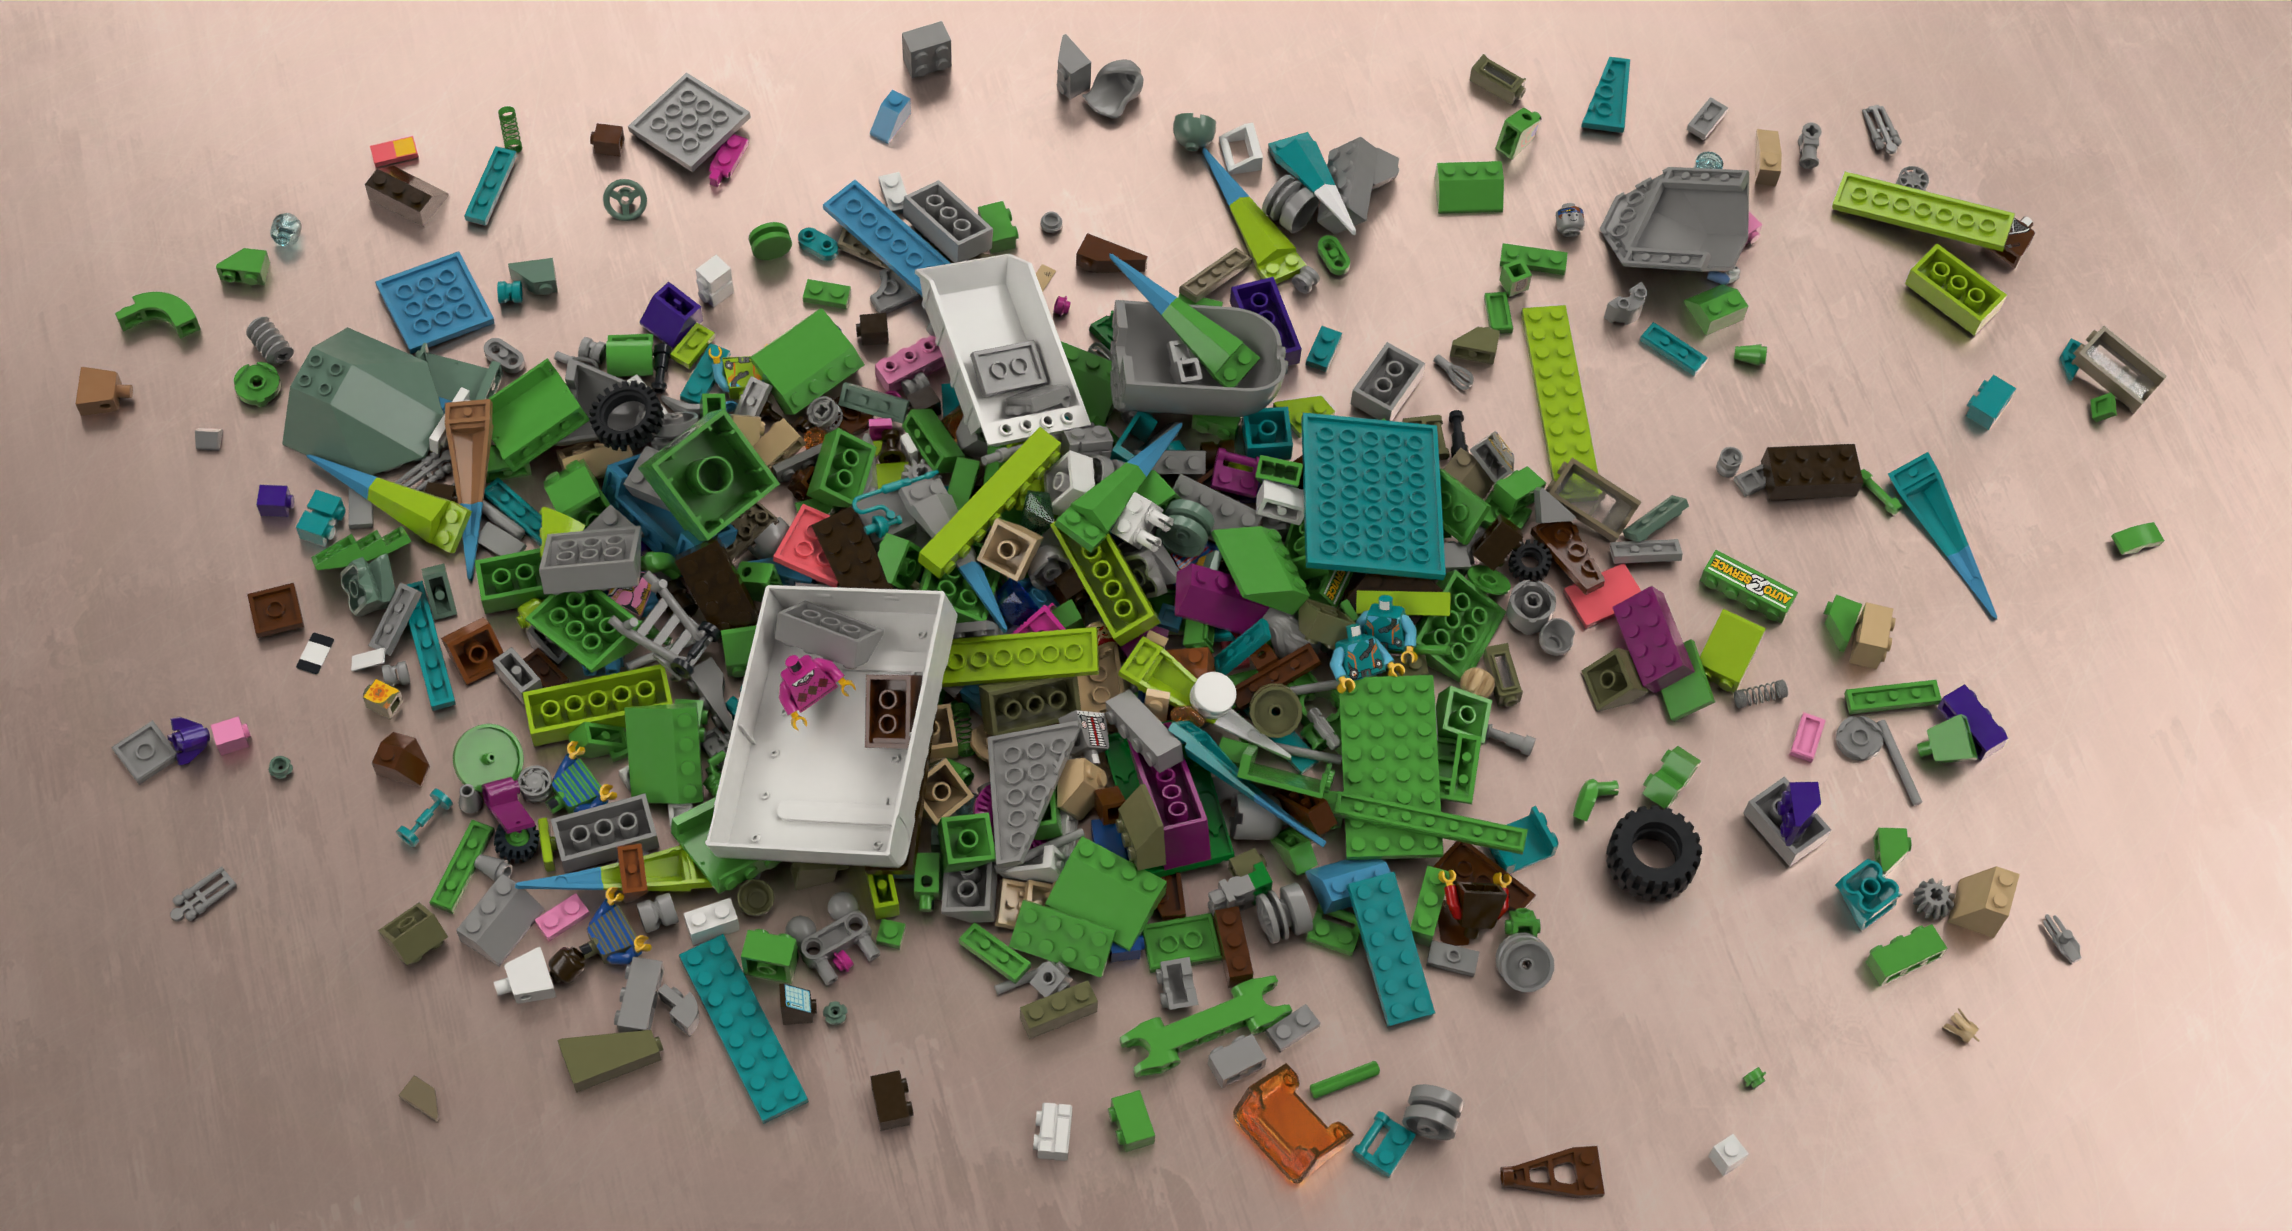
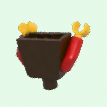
M1449 870V880L1445 878L1444 871H1440L1438 878L1442 883L1446 884L1444 892L1447 905L1452 917L1458 921L1461 927L1465 928L1464 936L1469 939H1477L1480 929L1494 928L1496 922L1509 908V889L1506 886L1511 883L1512 877L1509 874H1504L1502 881V873L1498 872L1493 876L1494 883L1456 881V885H1453V881L1456 879L1455 871Z

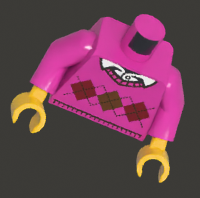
M796 655L788 657L785 661L787 668L780 674L783 681L780 684L779 700L787 715H791V726L798 730L796 727L798 719H802L803 724L807 727V720L798 715L797 711L799 710L802 713L838 687L837 682L841 685V691L845 696H849L844 690L846 685H851L856 690L855 684L851 680H845L843 678L845 675L832 661L822 658L813 659L810 655H804L800 659Z

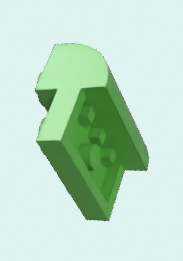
M653 334L608 335V341H606L607 373L616 377L635 376L636 374L638 376L653 375Z

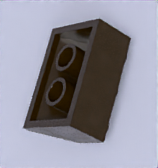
M395 166L376 169L365 183L369 200L423 227L449 196L447 192Z

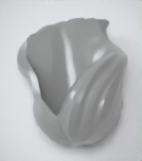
M1127 59L1110 62L1100 69L1090 92L1082 96L1095 112L1109 118H1119L1123 114L1126 104L1136 98L1142 91L1144 79L1141 69L1133 61Z
M1270 608L1263 616V619L1268 621L1272 637L1271 643L1279 659L1310 643L1304 639L1305 635L1299 631V614L1297 611L1291 615ZM1310 643L1315 653L1318 655L1322 643Z

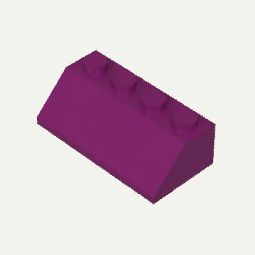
M1193 563L1177 572L1175 616L1242 635L1263 618L1269 610L1268 606L1243 598L1230 574Z

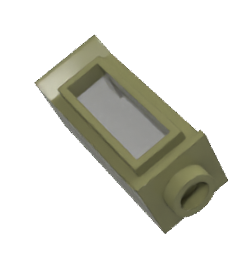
M1485 54L1478 59L1471 69L1470 81L1511 105L1517 99L1520 100L1526 92V78L1523 79L1488 59Z
M1504 643L1485 647L1483 660L1487 672L1493 676L1495 681L1493 693L1497 706L1505 705L1510 707L1516 705L1521 701L1523 690H1521L1509 651V644Z

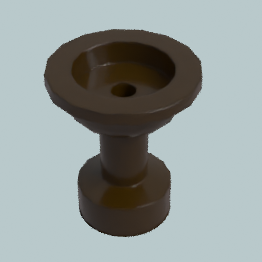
M896 429L884 430L881 437L882 442L887 445V449L879 455L880 464L905 462V453L896 448V444L900 441L899 431Z

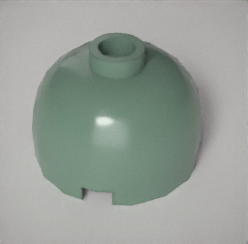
M1193 113L1178 114L1175 116L1173 123L1174 136L1179 144L1185 146L1186 150L1198 151L1199 148L1208 146L1214 139L1216 120L1200 114V118L1193 117Z

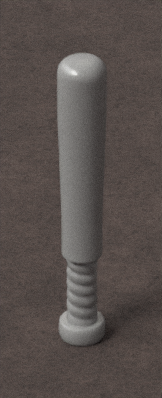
M483 500L482 514L516 539L521 540L524 537L525 530Z

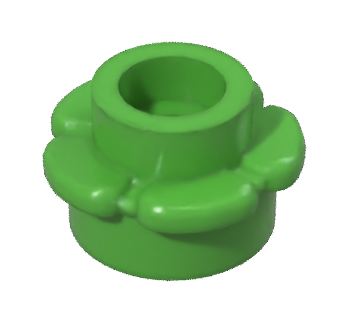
M1757 1067L1743 1077L1746 1082L1745 1086L1749 1087L1751 1085L1755 1089L1766 1081L1763 1078L1766 1072H1762Z

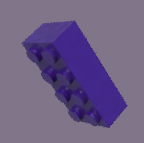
M1274 277L1231 287V306L1255 312L1269 320L1280 334L1282 347L1286 349L1285 361H1288V366L1299 364L1302 348Z

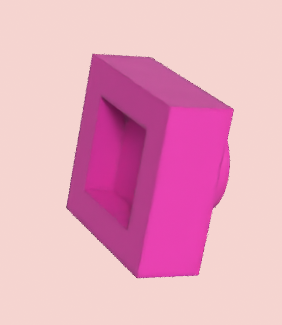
M891 418L869 419V434L872 440H882V432L886 429H892Z

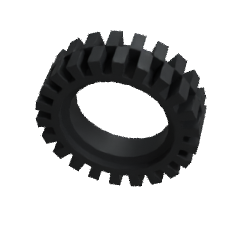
M622 381L621 388L616 383L612 385L613 391H610L608 387L604 389L606 396L599 394L597 396L599 402L593 401V409H590L589 412L591 416L589 421L599 441L607 448L611 446L612 450L615 451L619 447L621 451H627L628 445L631 450H635L636 443L643 447L646 445L644 442L645 438L652 441L654 438L651 433L656 435L659 433L660 430L657 426L662 427V419H664L663 407L652 388L646 387L642 382L638 385L636 381H631L629 386L627 381ZM630 401L640 402L646 406L644 418L633 428L617 431L608 427V417L617 406Z

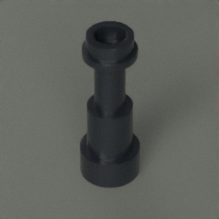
M664 343L654 346L653 356L655 357L654 370L656 371L655 381L651 383V388L655 394H664L667 389L664 378L665 372L668 370V361L671 358L672 347Z
M1454 410L1449 413V422L1453 424L1451 457L1460 448L1469 453L1465 433L1462 432L1461 422L1464 421V415L1460 410Z

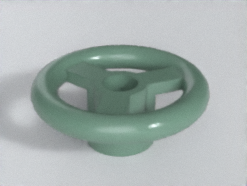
M619 179L609 184L605 189L603 204L606 211L615 219L630 221L638 218L645 211L647 195L643 187L637 182L630 179ZM626 185L633 187L635 190H632L629 187H623L619 189V191L617 192L614 189L616 187ZM626 196L629 198V200L624 201L622 200V197ZM640 196L639 208L630 214L629 205L633 203L636 197ZM610 197L619 202L622 206L623 214L616 212L612 208Z

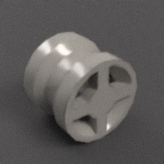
M1303 266L1300 269V274H1296L1292 278V283L1298 291L1308 294L1312 290V285H1316L1319 282L1320 277L1313 268Z

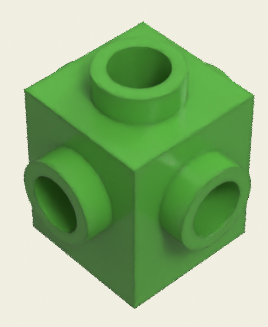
M1518 908L1516 911H1509V920H1505V934L1511 936L1515 933L1526 932L1537 937V933L1541 931L1540 919H1536L1533 910Z

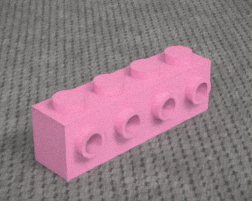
M936 337L921 338L916 344L908 348H902L896 354L888 358H882L875 364V376L886 392L902 390L901 382L906 379L912 380L920 372L924 373L927 377L946 367L941 350L935 343Z

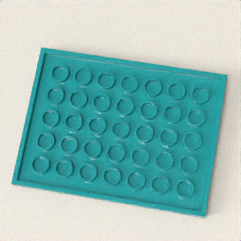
M1303 413L1301 424L1306 568L1444 580L1446 569L1437 425Z

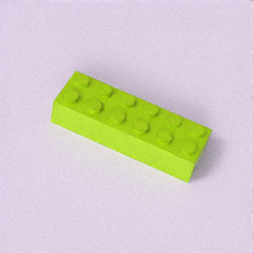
M1055 522L1050 524L1109 632L1120 647L1161 623L1110 532L1105 540L1091 553L1054 525Z
M661 664L523 692L534 747L568 740L569 734L583 722L626 728L625 707L673 704L666 670Z

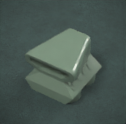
M385 553L369 564L363 557L351 561L340 573L341 585L348 594V604L351 612L355 616L362 617L373 611L388 608L396 592L388 554Z

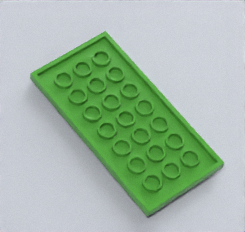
M1433 675L1364 677L1355 680V689L1349 693L1346 687L1344 693H1339L1343 792L1441 812ZM1345 818L1346 860L1443 857V838Z

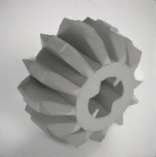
M1933 878L1929 879L1928 882L1922 881L1914 891L1915 898L1913 899V904L1918 905L1917 913L1925 912V919L1930 915L1935 920L1939 919L1940 915L1946 917L1949 910H1952L1954 907L1953 900L1955 894L1949 892L1951 885L1946 887L1942 885L1943 880H1939L1938 883Z

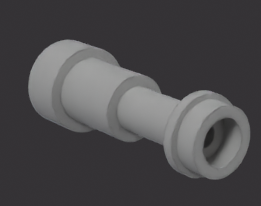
M1488 724L1487 740L1489 737L1506 742L1507 746L1521 750L1522 754L1530 756L1536 738L1528 735L1524 737L1513 732L1508 734L1492 728L1493 724Z

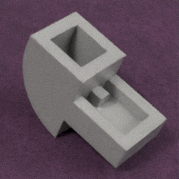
M1182 340L1169 341L1167 343L1171 361L1169 371L1176 384L1201 381L1203 377L1198 357H1194V354Z
M664 984L658 990L660 1000L672 1009L669 1012L671 1022L690 1037L699 1024L700 1016L697 1001L691 992L684 997L677 988H670Z

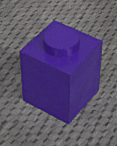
M259 486L256 505L260 516L289 517V511L294 507V495L290 494L288 486Z

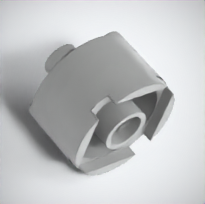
M1525 580L1518 583L1512 590L1507 606L1506 616L1509 622L1525 635L1540 632L1542 627L1553 617L1556 607L1555 593L1549 585L1541 581L1530 582V580Z

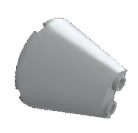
M569 359L565 375L566 385L590 418L589 412L590 409H593V401L599 402L597 396L599 394L606 396L604 389L607 387L610 391H613V384L617 383L619 388H621L622 381L625 380L574 359ZM636 401L626 402L617 406L608 417V427L617 431L633 428L644 418L646 406ZM588 421L557 442L555 446H565L599 439L590 421Z

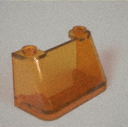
M1285 1063L1248 1087L1234 1108L1233 1117L1238 1126L1291 1182L1298 1184L1307 1179L1349 1143L1354 1134L1346 1125L1339 1121L1332 1123L1328 1127L1297 1095L1296 1091L1300 1085L1299 1077Z

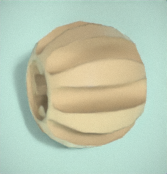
M1473 667L1466 670L1461 676L1460 689L1485 698H1489L1494 691V678L1484 669Z

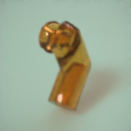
M1190 705L1175 707L1170 713L1173 721H1191L1199 728L1207 720Z

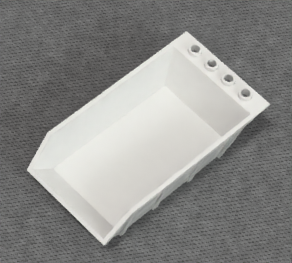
M1009 253L915 269V274L920 277L923 309L927 311L936 336L935 343L941 350L951 378V387L955 389L964 415L963 421L968 426L971 435L983 432L987 446L997 447L1026 441L1039 427L1043 428L1050 435H1057L1073 428L1083 429L1091 426L1032 263ZM1034 340L1047 379L1045 385L1068 386L1071 395L1069 397L1070 406L1064 408L1058 404L1035 413L1023 412L1020 415H1007L1005 413V408L1007 407L1006 398L1036 387L983 397L970 354L974 351ZM1002 428L1007 429L1008 433L1004 432Z

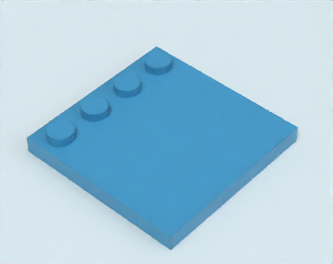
M459 251L375 281L376 287L410 354L421 350L423 343H427L429 348L495 323L494 317Z

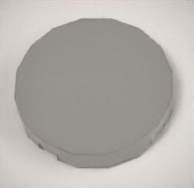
M1852 716L1840 724L1836 732V743L1840 751L1852 760H1870L1879 753L1883 745V733L1879 725L1872 719L1865 716Z

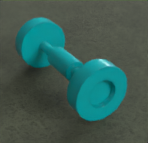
M435 788L430 793V797L435 803L417 818L416 824L411 830L400 826L396 831L397 835L409 846L415 847L420 842L414 833L434 815L433 812L438 806L448 810L453 805L452 800L441 790Z

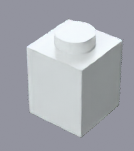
M1732 1134L1715 1145L1708 1157L1720 1173L1725 1176L1743 1164L1749 1153L1736 1136Z

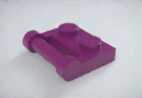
M1219 447L1210 488L1255 498L1259 483L1255 476L1260 457L1251 458L1227 452L1226 449ZM1223 461L1253 467L1252 473L1223 466Z

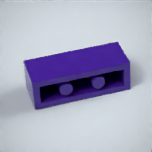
M1965 684L1945 695L1939 703L1938 709L1947 720L1960 714L1967 716L1977 757L1980 761L2004 747L2008 740L2005 730L1998 726L1992 718L1990 711L1981 705L1976 694L1969 690Z

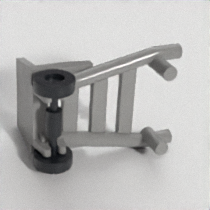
M648 570L642 577L651 584V591L653 593L658 592L662 597L636 631L632 629L638 625V619L635 617L621 622L613 615L608 620V623L622 635L654 652L652 656L672 674L669 678L672 682L680 681L683 678L689 679L694 673L693 666L711 642L718 641L721 632L715 625L707 621H703L698 625L686 614L666 588L668 585L665 579L659 580ZM669 606L674 613L653 641L645 637ZM681 621L685 627L684 631L669 650L662 647V644ZM693 637L696 643L687 653V656H678L690 638Z

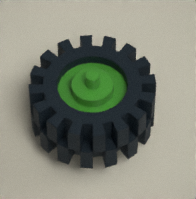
M499 824L494 837L496 853L500 852L499 857L502 859L506 856L509 863L511 859H515V864H518L520 859L526 862L528 857L531 859L534 852L536 853L540 838L539 830H536L535 825V827L523 829L521 833L512 832L507 834Z

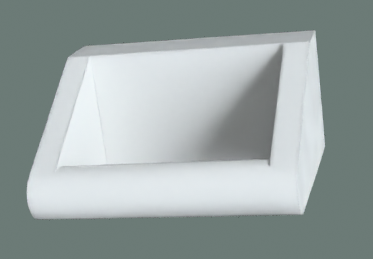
M1254 123L1241 125L1219 136L1226 167L1230 175L1262 170L1263 156ZM1245 140L1249 158L1234 164L1229 142Z

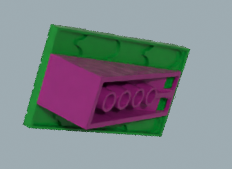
M1193 715L1161 722L1167 729H1169L1172 722L1190 721L1196 725ZM1119 732L1108 735L1109 748L1104 752L1114 786L1119 787L1125 800H1127L1141 784H1145L1164 826L1166 865L1145 870L1158 877L1176 874L1177 872L1180 873L1221 863L1222 861H1229L1230 858L1235 857L1211 773L1187 757L1185 751L1187 743L1182 744L1183 761L1159 773L1153 766L1147 764L1144 756L1140 752L1137 753L1133 749L1131 742L1127 738L1124 739Z

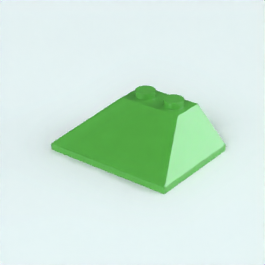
M1458 733L1457 739L1438 737L1440 800L1472 804L1482 736Z

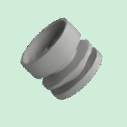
M1285 175L1270 189L1263 202L1262 211L1266 215H1270L1273 220L1280 219L1279 223L1291 233H1296L1311 219L1320 199L1308 188H1302L1301 182L1295 181L1294 177Z
M1295 882L1281 887L1280 899L1273 890L1268 891L1267 896L1264 893L1256 896L1259 922L1272 944L1279 942L1280 937L1283 940L1288 939L1289 928L1296 936L1313 930L1310 908L1298 883Z

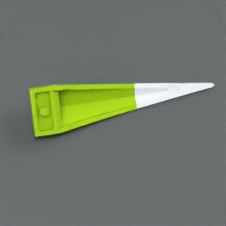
M1143 636L1119 670L1118 676L1137 686L1138 690L1146 693L1147 688L1171 692L1170 705L1276 755L1291 760V755L1267 736L1261 734L1232 708L1226 715L1217 719H1209L1199 715L1193 709L1190 702V691L1197 678L1163 647Z

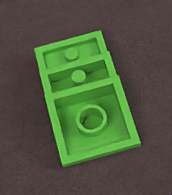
M403 526L381 537L378 530H375L358 541L350 534L312 556L311 559L317 570L341 568L348 566L351 561L361 557L369 561L385 553H391L412 541Z

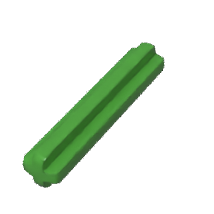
M1376 1061L1366 1063L1311 1084L1310 1092L1313 1098L1321 1097L1374 1077L1380 1073V1068Z

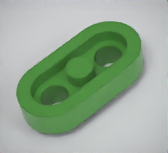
M1331 235L1320 238L1317 250L1329 271L1335 275L1347 273L1350 267V258L1339 240Z

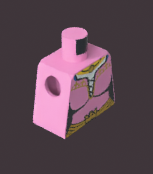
M641 572L638 586L632 588H610L607 590L609 591L607 596L638 620L642 617L651 593V584L642 577L645 572Z

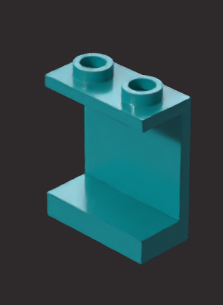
M1137 412L1112 449L1110 459L1128 462L1136 456L1123 448V443L1130 433L1146 443L1158 421L1147 412Z
M1534 806L1531 807L1528 816L1507 824L1508 826L1528 829L1523 855L1489 848L1497 865L1509 874H1512L1554 856L1559 842L1555 833L1550 832L1547 827L1545 815Z

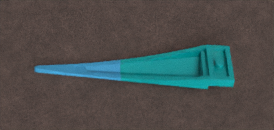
M1929 452L1888 473L1901 498L1993 618L1997 620V614L1941 473Z
M1190 721L1172 722L1168 731L1174 734L1180 743H1187L1185 751L1188 758L1321 847L1325 846L1326 841L1283 810L1251 780L1237 777L1239 768L1220 749L1207 732Z

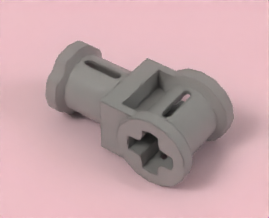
M1816 123L1805 124L1802 134L1798 138L1800 154H1802L1799 165L1806 169H1812L1819 165L1817 148L1822 131Z

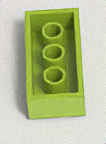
M1936 244L1910 270L1905 285L1974 336L2001 309L2007 297V294L1939 244Z

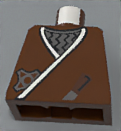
M2014 217L2003 252L1990 248L1986 249L2013 268H2016L2035 235L2034 230L2031 229L2033 221L2029 217H2023L2020 221Z

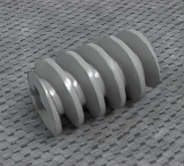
M259 317L248 326L246 331L247 337L256 346L257 350L261 352V355L268 364L277 366L287 362L293 356L294 349L289 346L288 341L275 328L274 323L269 322L270 318Z

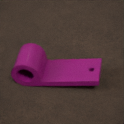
M507 777L482 784L481 789L484 802L507 834L512 832L521 833L523 829L535 827V822L518 801L520 786L517 780L514 781L512 777Z

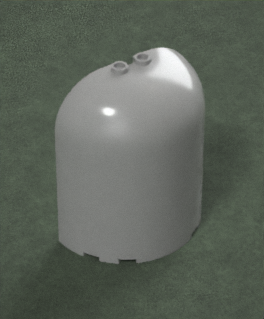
M1115 300L1112 321L1113 341H1111L1110 359H1112L1110 383L1113 405L1117 410L1243 417L1261 411L1278 394L1284 376L1288 372V361H1285L1286 349L1282 347L1280 334L1276 327L1263 316L1235 307L1189 305L1243 341L1249 349L1260 357V360L1235 388L1223 387L1200 361L1199 364L1203 377L1201 381L1176 384L1169 371L1171 361L1167 343L1169 341L1181 340V338L1150 302Z

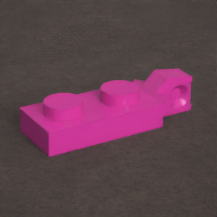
M733 134L721 145L709 168V172H711L709 176L710 185L718 187L723 177L728 178L732 176L749 145L748 139Z

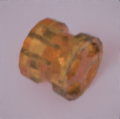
M814 427L806 431L804 436L806 450L823 443L826 435L823 429Z

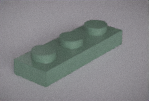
M845 382L843 383L838 405L881 418H891L892 421L903 424L910 401Z
M1674 495L1670 496L1624 529L1625 539L1636 542L1646 540L1654 531L1663 528L1665 523L1681 515L1682 511L1689 507L1687 499Z

